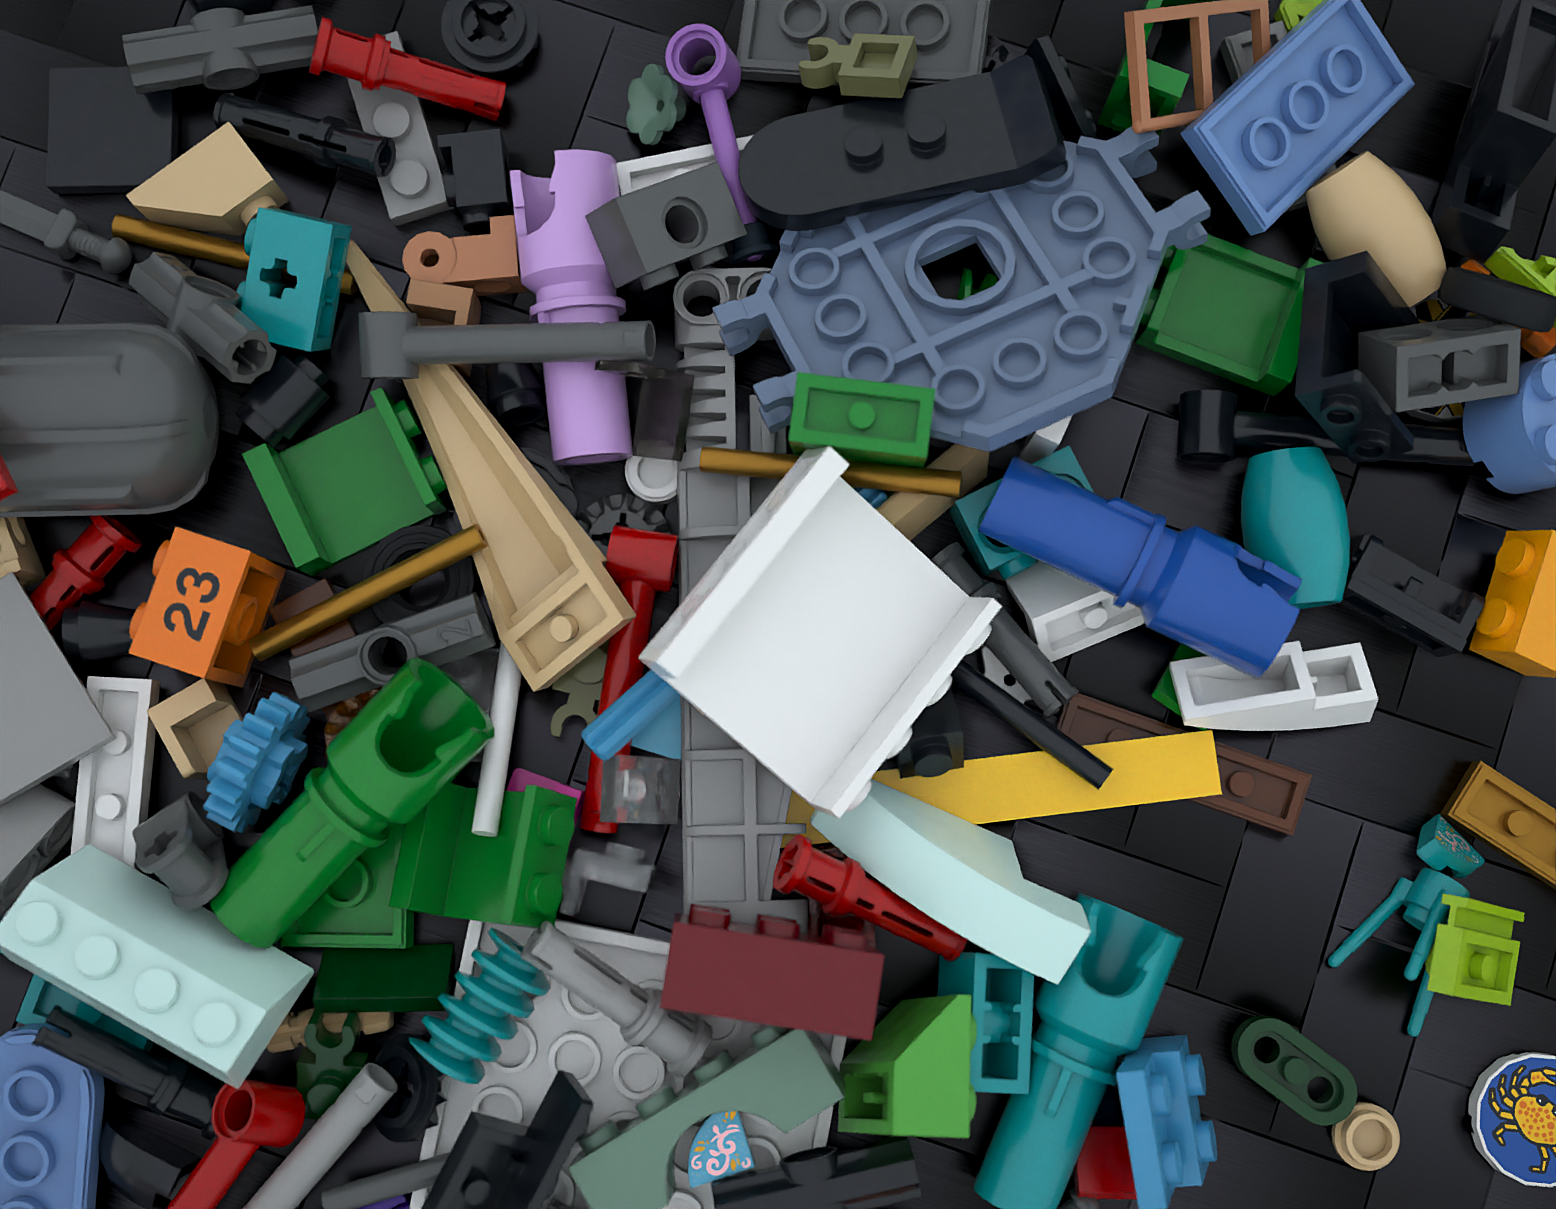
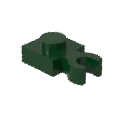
M315 1009L304 1031V1040L308 1048H303L297 1061V1090L304 1099L305 1119L319 1120L327 1109L335 1104L339 1095L363 1067L369 1063V1053L351 1051L361 1029V1021L357 1012L348 1013L341 1033H332L323 1024V1010Z

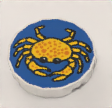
M1524 1052L1518 1055L1510 1054L1498 1058L1479 1075L1469 1096L1468 1115L1472 1116L1471 1126L1474 1133L1471 1132L1476 1149L1494 1169L1520 1183L1531 1186L1554 1187L1556 1186V1056L1548 1053Z

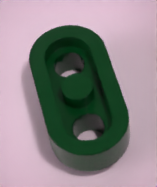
M1260 1015L1251 1017L1236 1029L1232 1038L1231 1052L1236 1066L1244 1075L1299 1116L1314 1124L1323 1126L1334 1125L1350 1115L1357 1101V1086L1353 1075L1343 1064L1292 1026L1271 1016ZM1262 1037H1269L1273 1044V1051L1268 1058L1258 1060L1254 1054L1255 1043ZM1322 1077L1326 1084L1325 1092L1320 1098L1311 1099L1307 1091L1308 1084L1313 1078Z

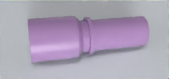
M580 149L555 150V167L551 178L526 175L520 170L509 171L520 280L522 285L536 295V304L529 309L530 321L534 323H604L619 321V316L626 312V302L622 298L617 297L616 288L585 217L587 214L620 196L616 160L611 155L599 151ZM600 360L598 362L543 363L553 464L566 466L591 465L632 457L633 448L624 361Z

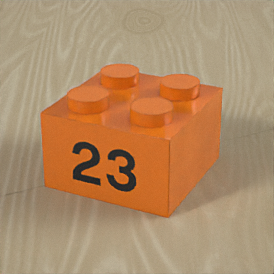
M175 526L171 540H165L156 553L153 563V575L156 577L149 599L147 602L139 605L131 620L129 635L133 642L128 653L204 679L243 688L255 657L250 648L249 639L264 631L270 616L269 608L274 605L286 569L251 551Z

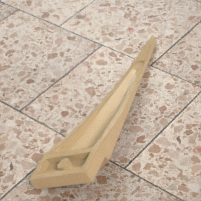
M350 240L346 262L370 311L410 312L355 241ZM452 364L419 365L418 379L402 380L426 433L462 529L464 530L477 524L488 542V547L472 554L499 639L533 692L548 688L637 617V615L604 567V564L608 561L455 367Z

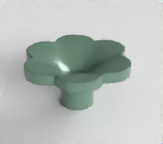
M647 65L642 72L641 78L632 80L628 89L630 108L626 118L627 127L630 132L639 134L641 142L648 145L657 144L663 132L670 131L675 122L683 119L686 112L685 100L677 96V81L672 76L666 75L661 65Z

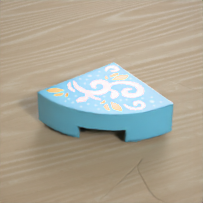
M728 1111L712 1114L699 1127L692 1141L688 1158V1177L691 1188L755 1167L754 1157L740 1112Z

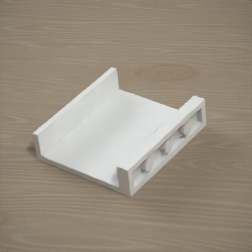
M827 446L805 450L638 658L815 810L840 819L844 812L855 809L866 798L872 786L870 778L883 761L895 756L904 748L912 735V728L910 726L925 706L934 704L946 693L952 682L950 674L964 655L974 652L985 642L991 632V625L989 623L1002 606L993 598L969 597L840 477L850 464L833 448Z

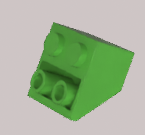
M957 994L901 1000L873 1029L872 1041L863 1039L840 1063V1074L846 1082L844 1098L839 1101L838 1132L969 1138L970 1121L973 1119L976 1109L975 1090L970 1082V1051L973 1049L977 1037L976 1020L971 1013V995Z

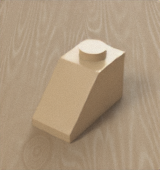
M230 122L224 124L126 195L133 206L149 221L181 229L241 236L246 232L250 221L253 218H257L258 207L279 209L289 201Z

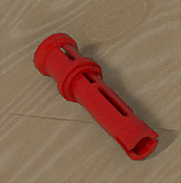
M322 16L312 53L309 73L320 75L322 71H327L361 82L362 89L372 92L373 89L379 91L380 87L384 86L449 107L468 111L492 121L497 120L499 116L497 109L501 110L505 95V82L481 77L391 48V41L385 40L386 36L375 34L372 38L361 36L334 27L332 19Z
M90 515L92 523L68 549L59 548L53 554L51 565L54 569L29 595L50 631L62 619L65 607H73L85 593L93 595L95 592H100L106 586L103 578L128 551L137 552L142 546V542L112 515Z
M801 834L794 836L788 842L777 862L773 876V888L783 894L790 893L792 890L821 903L822 910L833 917L845 916L848 913L855 915L896 936L943 956V959L949 962L958 958L964 950L968 939L934 920L885 885L866 877L865 870L856 860L847 857L840 861L813 848L812 841Z

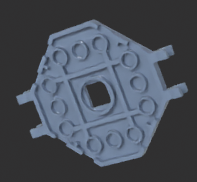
M1131 126L1120 135L1107 141L1080 136L1078 144L1063 141L1067 151L1066 158L1058 167L1021 185L984 193H977L974 189L845 217L846 220L840 224L814 230H785L779 241L781 251L770 274L764 273L755 294L741 300L724 302L712 309L721 327L719 330L720 338L730 357L751 347L758 340L761 331L769 328L792 370L791 373L782 377H773L753 385L754 393L761 404L758 407L760 415L770 434L791 424L797 372L934 388L935 397L930 437L991 452L1112 398L1167 247L1174 245L1178 249H1190L1207 242L1208 233L1200 221L1210 217L1211 208L1197 190L1180 198L1170 207L1158 212L1154 211L1132 178L1145 176L1157 170V161L1149 152V149L1158 146L1159 136L1155 131L1136 134ZM977 243L999 279L997 284L962 300L939 297L921 267Z

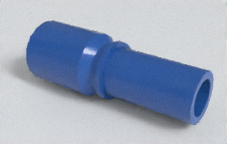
M1016 456L1013 457L978 532L1113 595L1112 605L1122 609L1128 602L1140 608L1146 627L1255 679L1261 677L1274 661L1300 611L1299 608L1288 604V602L1299 589L1302 579L1290 574L1274 563L1267 560L1264 561L1244 550L1239 544L1198 525L1177 532L1165 526L1166 517L1159 513L1155 515L1119 497L1106 499Z

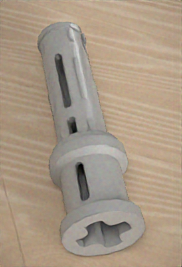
M544 921L541 927L536 928L529 937L521 952V958L540 971L542 970L593 1008L598 1009L611 1018L612 1021L620 1026V1034L623 1035L624 1041L628 1044L637 1046L641 1043L668 1062V1071L676 1077L688 1074L702 1058L712 1038V1027L703 1020H698L694 1023L677 1010L660 1008L662 997L660 989L647 988L643 990L638 985L633 984L587 949L569 939L548 921Z

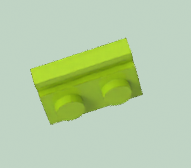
M1442 894L1441 904L1449 905L1450 912L1447 925L1438 923L1435 942L1425 961L1426 971L1429 975L1427 990L1510 1006L1520 948V941L1512 940L1511 936L1514 921L1524 922L1525 913L1470 898Z

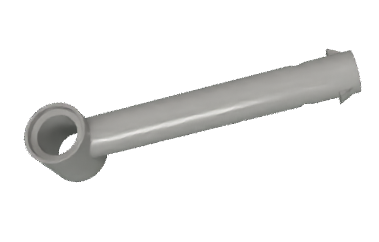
M367 1063L339 1095L335 1104L327 1109L243 1209H295L361 1133L362 1128L373 1119L397 1091L398 1087L394 1078L382 1067L374 1063Z

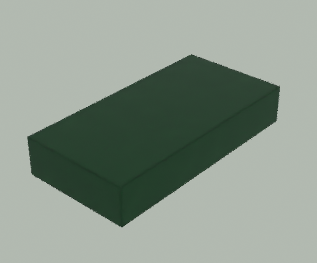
M413 945V947L406 949L324 947L313 994L315 1009H321L323 1013L446 1011L438 997L441 993L451 995L456 962L454 945Z

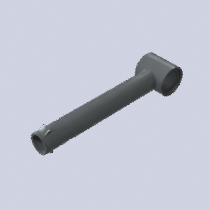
M359 313L360 378L418 379L419 365L598 362L600 360L651 361L654 358L656 348L655 330L651 321L418 326L417 313Z

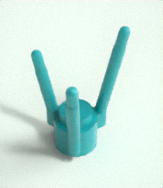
M1422 868L1414 882L1400 877L1390 896L1329 956L1328 964L1333 968L1340 966L1401 905H1404L1407 909L1402 917L1409 924L1422 931L1404 971V975L1408 980H1415L1435 942L1438 923L1448 924L1450 906L1441 904L1442 894L1469 898V891L1449 876L1429 868ZM1426 969L1407 1026V1032L1412 1037L1420 1034L1434 995L1433 991L1427 990L1429 975Z

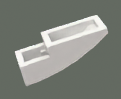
M1300 641L1284 643L1270 667L1257 679L1209 656L1172 661L1169 665L1183 723L1186 726L1240 731H1284L1335 727L1370 722L1378 702V696L1360 642L1304 652L1302 651Z

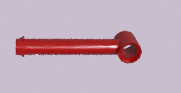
M614 525L606 556L608 561L605 564V568L614 582L618 584V588L637 617L609 638L597 717L643 677L645 663L638 657L648 646L656 591L668 593L671 591L677 563L679 535ZM632 739L608 760L603 761L591 750L588 780L585 786L579 823L580 828L600 833H617Z
M247 1079L243 1081L239 1089L226 1083L218 1092L212 1109V1124L217 1138L166 1209H215L260 1145L279 1148L292 1143L300 1133L305 1119V1103L301 1093L291 1086Z

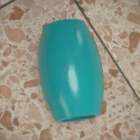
M1295 447L1252 456L1248 461L1241 494V528L1244 550L1264 561H1270L1290 574L1302 579L1299 589L1291 597L1288 604L1299 609H1307L1342 602L1350 565L1349 525L1346 505L1339 482L1322 449L1319 447Z

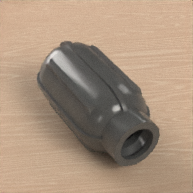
M139 322L0 325V454L19 491L0 501V517L154 514L174 510L198 495L208 481L210 466L215 459L218 447L219 410L211 377L196 357L194 350L178 334L159 325Z

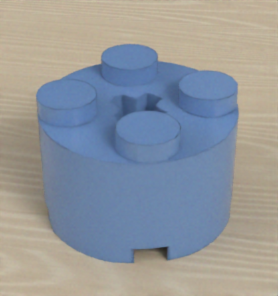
M1556 353L1520 364L1519 394L1465 402L1463 435L1467 451L1474 463L1484 462L1494 476L1487 478V480L1495 488L1503 492L1523 494L1556 487Z

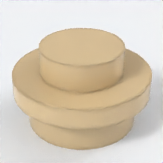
M1358 1102L1346 1119L1332 1126V1142L1337 1154L1347 1164L1360 1170L1372 1171L1386 1166L1395 1157L1399 1148L1400 1133L1396 1121L1385 1109L1372 1103Z

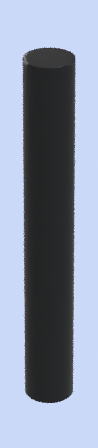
M962 659L951 672V683L1097 790H1099L1113 771V768Z

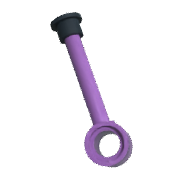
M706 24L687 25L677 31L670 39L665 54L666 65L672 77L693 101L702 105L716 162L720 166L747 232L746 235L731 242L734 254L729 258L732 268L759 266L775 259L779 255V249L777 245L770 244L765 223L758 222L757 217L747 206L739 180L738 166L741 155L726 100L735 93L741 80L740 63L716 29ZM708 55L716 56L714 65L708 72L697 76L692 75L693 68L698 60Z

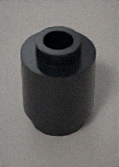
M301 353L292 362L285 355L281 354L273 362L271 370L264 372L241 397L245 403L235 414L275 448L284 437L291 440L330 398L321 388L329 378Z

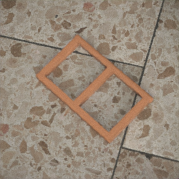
M1220 0L1124 12L1133 132L1138 134L1190 125L1213 103L1209 15L1250 10L1253 65L1271 49L1268 0ZM1189 18L1195 110L1151 117L1144 24Z

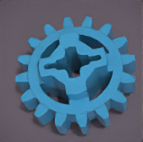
M272 692L269 699L264 697L260 699L254 715L247 713L243 722L236 719L223 735V743L207 772V779L210 783L206 791L212 793L204 804V809L209 811L206 816L207 819L233 832L243 833L248 824L254 825L257 822L262 808L268 810L272 802L278 805L283 802L292 789V782L301 763L307 757L308 744L304 743L307 736L302 734L310 722V718L306 716L308 712L306 706L282 694Z

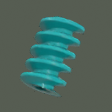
M492 927L487 933L498 948L497 952L493 955L474 949L471 953V956L482 971L479 976L458 971L454 977L465 992L463 997L458 998L441 993L438 1000L449 1014L448 1017L442 1020L428 1014L424 1015L421 1021L432 1036L429 1042L409 1037L413 1047L434 1067L453 1079L468 1084H478L486 1075L480 1060L495 1062L502 1054L501 1046L495 1037L511 1040L517 1034V1024L511 1015L528 1018L535 1010L533 1002L526 992L545 996L551 988L549 980L543 971H540L521 958V952L524 947L507 934Z

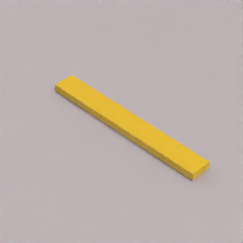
M1213 730L1083 746L1113 768V771L1099 790L1045 751L964 760V768L952 769L936 777L913 776L900 779L898 769L876 771L871 777L875 781L953 814L974 825L1222 794ZM792 790L785 824H806V834L801 835L809 838L812 844L830 842L811 824L810 818L815 809ZM783 834L781 848H785L788 842L798 834Z

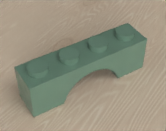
M765 1024L750 1035L754 1046L733 1059L727 1050L714 1055L692 1071L697 1081L677 1093H674L670 1085H666L647 1096L635 1106L639 1113L638 1117L619 1128L611 1119L583 1136L578 1141L582 1151L577 1154L568 1166V1170L590 1208L662 1209L667 1206L677 1188L674 1172V1155L678 1139L690 1126L707 1116L728 1111L750 1113L769 1121L781 1131L787 1133L843 1099L846 1082L816 1032Z

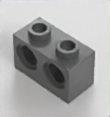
M1480 315L1358 332V370L1366 376L1394 412L1519 394L1521 329Z

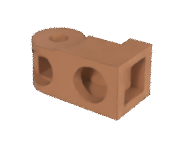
M514 215L489 217L491 234L448 238L439 232H423L409 240L403 251L402 261L404 269L411 279L472 288L477 296L528 292V288L522 285L520 280Z

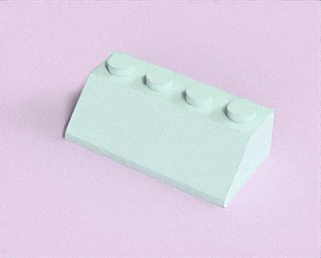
M91 844L84 846L32 879L0 922V951L9 960L236 1089L240 1088L314 974L313 968L273 946L267 949L259 948L242 941L230 932L213 912L202 906L188 912L180 910L172 900L170 888Z

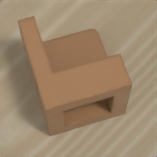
M410 279L406 304L412 313H417L418 322L421 326L480 324L483 306L474 289ZM452 364L462 377L470 378L472 364Z

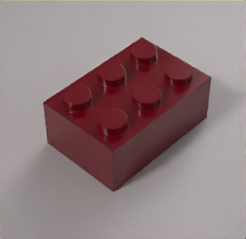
M690 903L689 915L675 913L660 1008L872 1041L884 954L874 945L868 943L869 935L863 934V930L823 924L822 935L799 932L800 924H797L795 919L757 914L755 925L732 922L730 909Z

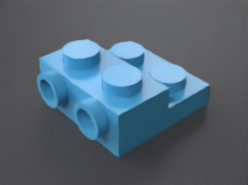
M1187 1035L1143 1038L1139 1049L1127 1053L1116 1072L1139 1209H1167L1175 1187L1203 1185L1209 1162L1217 1161V1143L1214 1126L1211 1120H1201L1197 1097L1199 1095H1206L1204 1065L1200 1054L1190 1055Z

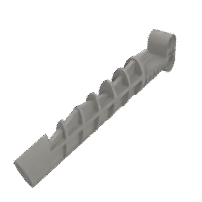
M770 268L693 270L682 276L674 288L675 348L684 352V359L675 364V371L685 375V382L680 383L676 387V394L685 398V405L676 410V417L685 421V429L676 433V440L686 444V452L677 456L679 606L781 481L777 479L700 472L699 461L703 446L737 449L735 355L730 357L720 338L719 330L721 327L714 313L704 317L694 316L687 311L686 307L691 300L699 296L712 297L720 305L724 302L741 300L753 295L764 273L770 274L772 270ZM770 329L762 330L757 341L774 339ZM749 395V451L787 454V426L770 434L759 412L758 407L761 404L756 395ZM680 695L684 914L689 915L690 903L730 909L731 921L755 925L757 914L775 915L797 920L796 923L800 924L799 932L809 934L808 899L770 900L773 889V876L779 858L783 834H806V824H785L792 789L707 716L701 715L687 699Z

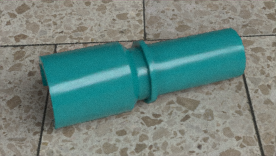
M1083 893L1077 894L1075 901L1082 904L1091 933L1059 984L1057 985L1043 978L1033 1000L1041 1021L1036 1033L1032 1032L1029 1094H1010L973 1184L974 1191L983 1199L1000 1209L1058 1208L1108 1084H1118L1115 1067L1119 1057L1136 1051L1140 1047L1184 940L1180 935Z

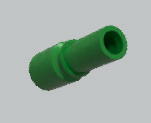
M410 658L328 744V766L326 768L312 769L306 775L304 781L305 790L229 869L228 878L224 886L209 900L210 906L217 918L230 932L242 941L259 948L267 949L273 946L368 847L376 848L383 845L389 838L390 829L388 826L391 823L407 824L414 821L495 737V729L488 715L478 702L460 684L438 667L420 658Z

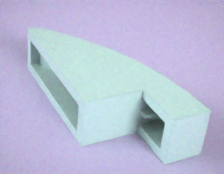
M871 778L872 786L866 798L855 809L844 812L840 819L814 810L810 818L811 824L845 855L859 862L866 872L891 891L974 944L1050 982L1059 984L1091 933L1081 903L1023 879L1012 840L974 825Z

